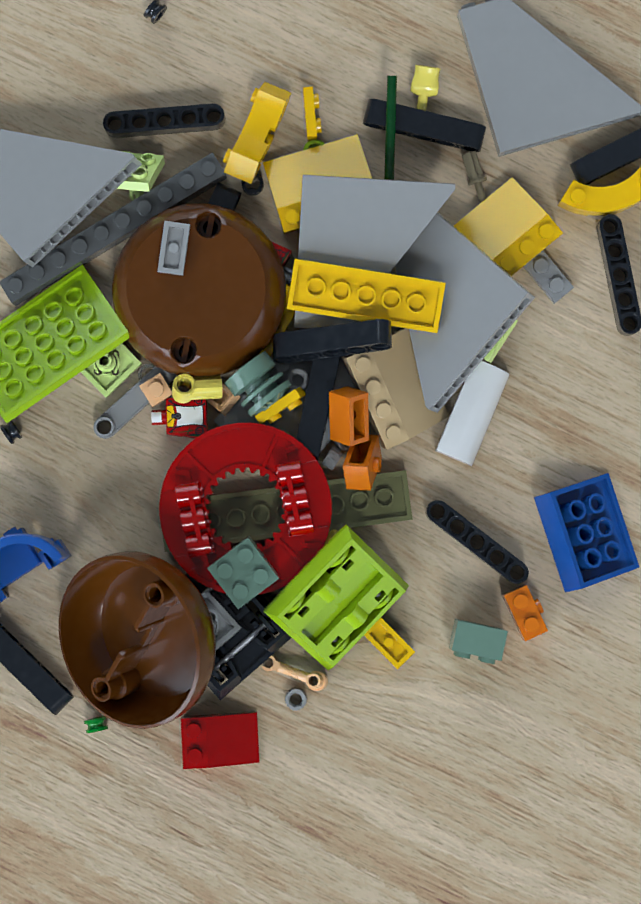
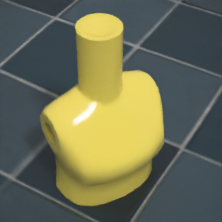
M415 65V73L410 91L418 95L416 109L426 111L428 97L438 94L440 68Z

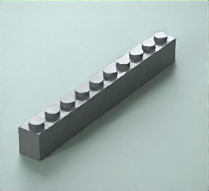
M212 152L154 187L150 192H146L55 247L34 267L27 264L0 281L1 287L11 303L15 306L19 305L59 281L80 265L87 264L130 238L151 217L167 209L184 205L219 182L227 179L226 173H224L222 166Z

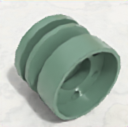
M266 351L241 367L224 383L234 396L244 392L247 393L248 396L241 403L243 407L252 402L255 403L247 412L250 417L266 411L271 405L284 397L286 391L292 386L289 380L280 385L277 384L284 376L283 372L271 377L269 372L276 364Z

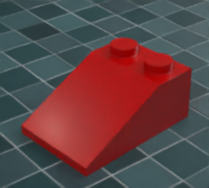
M257 712L181 717L183 769L260 763Z

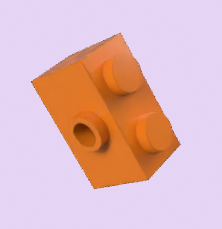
M349 386L329 392L330 440L350 447L369 441L368 392Z
M369 435V441L349 447L343 464L346 489H372L376 474L381 471L382 467L378 435Z
M524 584L502 594L523 641H528L548 631L541 616V613H544L541 603L538 599H533L527 585Z

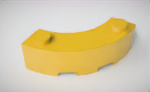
M264 82L259 89L255 88L250 102H253V106L233 149L228 148L224 156L223 162L226 163L224 173L252 184L261 167L260 162L263 161L265 154L268 153L274 139V135L270 133L277 130L291 97V92Z
M641 166L631 177L612 186L592 187L573 180L557 206L584 216H606L623 212L641 202Z

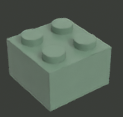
M250 536L207 568L237 609L241 608L280 577Z
M455 619L449 648L454 651V655L457 657L470 659L471 655H476L481 662L495 664V660L502 661L508 631L502 628Z

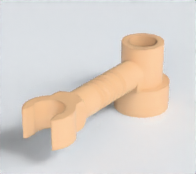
M273 655L270 657L273 660L271 668L261 666L265 671H277L306 682L307 686L313 691L324 690L328 684V678L325 673L321 671L308 673L300 669L298 670L278 661ZM315 676L318 678L317 685H314L312 682Z

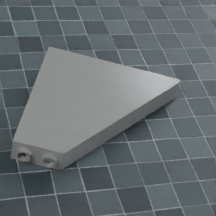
M485 0V3L478 5L472 2L463 5L462 9L458 11L457 18L498 157L641 116V105L513 1Z
M0 129V235L25 263L34 267L134 173L142 163L132 153Z
M303 175L298 259L390 273L454 192L455 184ZM295 311L294 327L303 330L351 323L352 319Z
M437 212L395 265L397 275L446 282L438 333L409 329L425 406L436 413L440 411L535 298V296Z

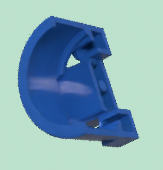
M16 527L11 528L3 534V537H0V603L9 597L4 588L42 563H45L48 570H51L72 556L61 539L54 541L53 538L49 539L37 534H28L24 528L17 530Z

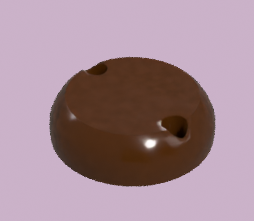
M202 203L186 204L158 213L142 224L131 235L120 253L114 270L112 283L113 305L115 313L129 332V339L127 340L144 359L156 367L176 375L189 374L192 377L219 376L241 368L258 356L270 343L273 335L276 334L284 313L286 279L278 252L267 235L254 222L240 213L221 206ZM164 221L191 225L184 276L157 272ZM215 221V223L218 225V230L214 235H212ZM192 346L194 350L193 356L187 360L189 348Z
M125 551L105 555L88 563L77 572L67 586L59 613L61 651L68 672L76 687L97 711L123 726L148 729L174 721L198 702L213 672L216 656V636L212 616L203 596L184 573L174 565L153 555L137 551Z

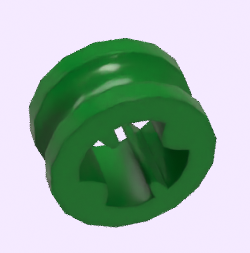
M102 716L85 720L84 724L88 726L86 733L108 729V725L104 723L106 717Z

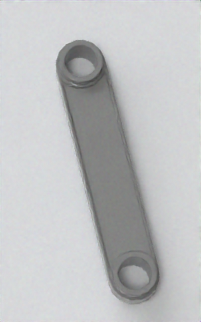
M155 366L94 422L93 427L96 435L103 439L111 438L149 404L139 385L159 373L162 374L167 384L170 385L178 375ZM103 421L111 423L112 428L108 434H101L99 431V425Z

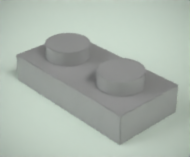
M164 221L157 272L184 276L190 224Z
M544 250L523 266L553 304L574 288Z

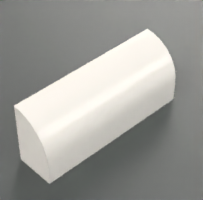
M484 361L479 363L461 387L435 450L436 452L470 466L473 465L510 375L509 373Z

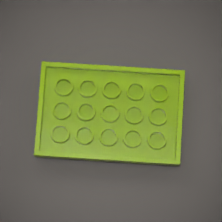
M83 264L0 321V415L6 423L129 339L128 330L122 324Z

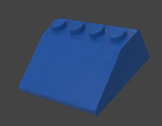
M609 473L534 497L565 592L583 589L640 568Z

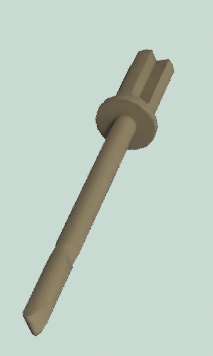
M476 151L468 152L462 155L470 181L468 186L475 185L479 202L481 203L486 199L482 182L486 181L487 178L483 176Z

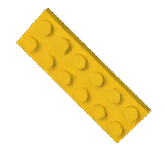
M295 258L287 309L358 321L386 319L391 321V326L438 333L446 282Z

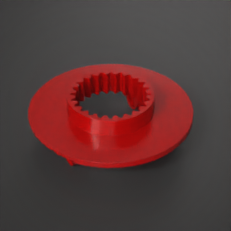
M227 424L209 430L195 438L172 462L167 471L160 494L159 516L161 529L166 544L178 564L196 581L211 589L225 593L207 568L232 549V542L228 541L224 544V537H216L217 529L210 528L213 521L208 518V514L211 512L206 508V505L210 504L211 500L207 496L214 494L211 487L213 485H220L219 478L227 479V472L235 475L238 468L241 473H245L247 468H249L251 473H255L259 469L260 476L262 477L269 474L268 481H277L275 488L280 489V498H282L283 502L282 508H284L285 513L281 517L285 520V523L278 525L281 530L280 532H273L274 540L267 538L265 546L261 543L256 544L280 576L277 581L259 593L265 594L286 586L324 546L331 525V493L325 474L318 461L293 436L264 424Z

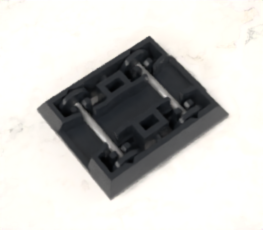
M186 573L185 575L195 585L201 595L209 591L241 627L239 632L216 650L215 665L207 686L221 701L292 637L263 612L269 602L262 594L251 599L260 609V611L258 610L254 614L247 604L237 609L226 593L211 589ZM279 632L280 634L276 638L272 635V633L276 635ZM219 669H220V671L226 676V678L228 679V680H227L225 683H223V684H222V682H223L225 679H224V677L222 676V674L218 671Z

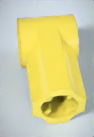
M179 374L173 381L172 397L176 402L183 404L191 400L221 399V375L192 377L189 374ZM185 385L190 390L182 392L177 387Z

